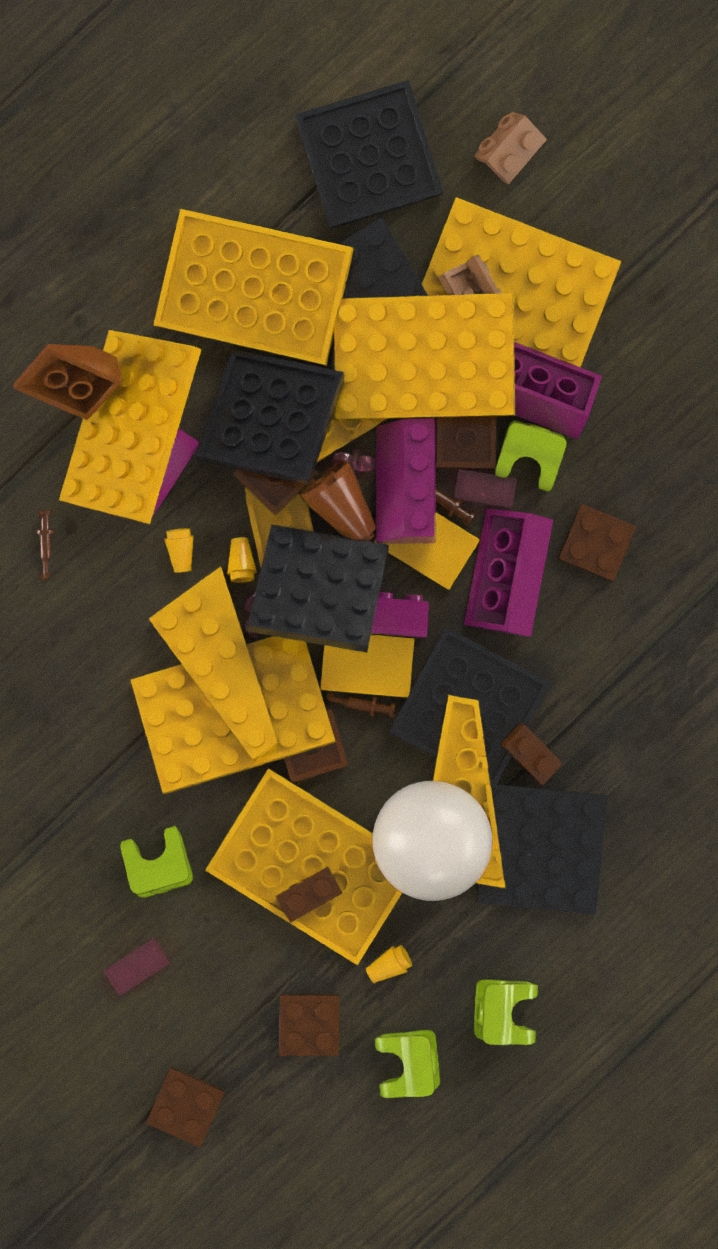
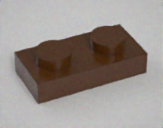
M519 723L500 744L541 785H544L563 764L522 723Z
M327 866L276 895V899L291 923L343 892Z

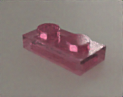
M458 469L453 499L512 509L517 479Z
M154 937L106 968L104 973L120 996L171 962Z

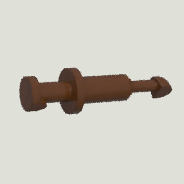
M438 488L436 489V502L450 511L448 516L452 517L456 514L463 519L466 526H469L476 517V514L474 512L470 514L460 507L463 502L460 499L456 502Z
M37 510L41 529H35V533L39 534L40 558L43 560V573H40L42 581L50 577V573H48V560L52 557L51 534L55 533V529H50L49 514H52V510Z
M333 693L326 694V701L328 703L344 704L348 709L369 712L370 717H374L375 712L388 714L389 718L394 717L396 704H377V698L373 697L372 701L353 697L341 699L333 697Z

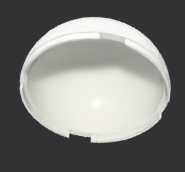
M417 782L396 792L380 810L373 829V852L384 877L402 893L425 901L446 900L465 892L480 879L490 860L492 832L484 810L465 790L446 782Z

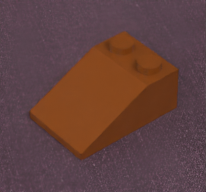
M47 344L16 380L13 388L88 420L123 380L117 357L94 346Z

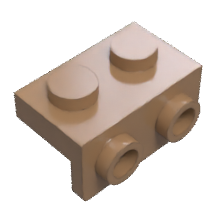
M511 112L500 120L497 130L480 144V150L475 154V157L478 161L486 163L504 183L510 184L547 139L525 115Z
M479 255L473 256L466 263L438 277L448 295L502 293L495 285L487 265L481 260Z

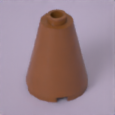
M342 461L321 473L322 477L317 481L312 480L299 493L302 500L343 537L357 541H370L375 536L373 531L376 529V525L348 461Z

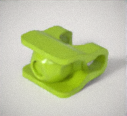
M518 420L512 421L508 426L497 461L496 476L507 478L515 461L522 457H531L537 460L541 467L539 489L549 492L554 485L565 452V437L560 433L539 425L528 424Z
M176 826L165 829L166 848L164 853L155 860L143 859L138 846L132 839L121 842V852L130 889L139 897L146 898L187 886L193 881V874L184 842Z
M479 980L476 984L474 1035L489 1045H530L535 1043L536 1032L525 1026L515 1025L511 1014L513 1007L519 1001L537 997L538 985L527 981Z
M417 1030L388 1033L375 1038L377 1051L396 1054L404 1065V1072L401 1077L388 1079L379 1085L382 1097H424L431 1095L440 1085L436 1035L433 1031Z

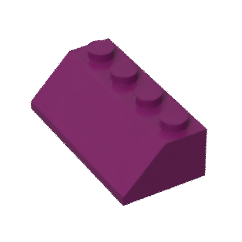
M514 342L515 415L578 439L589 417L602 376Z
M434 418L402 419L377 426L376 543H436V424Z
M486 508L464 625L531 637L553 525L552 519L531 513Z
M380 592L371 634L426 638L429 602L423 601V596L405 594V600L393 599V593Z

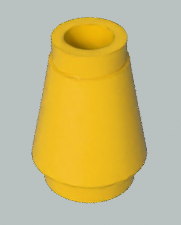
M190 528L166 531L167 538L164 540L174 572L191 571L194 535L190 534Z
M244 537L231 539L227 575H230L231 582L234 583L253 581L257 570L249 540Z
M402 945L396 948L392 946L371 963L370 966L366 967V971L371 981L376 983L407 973V969L412 966V962Z

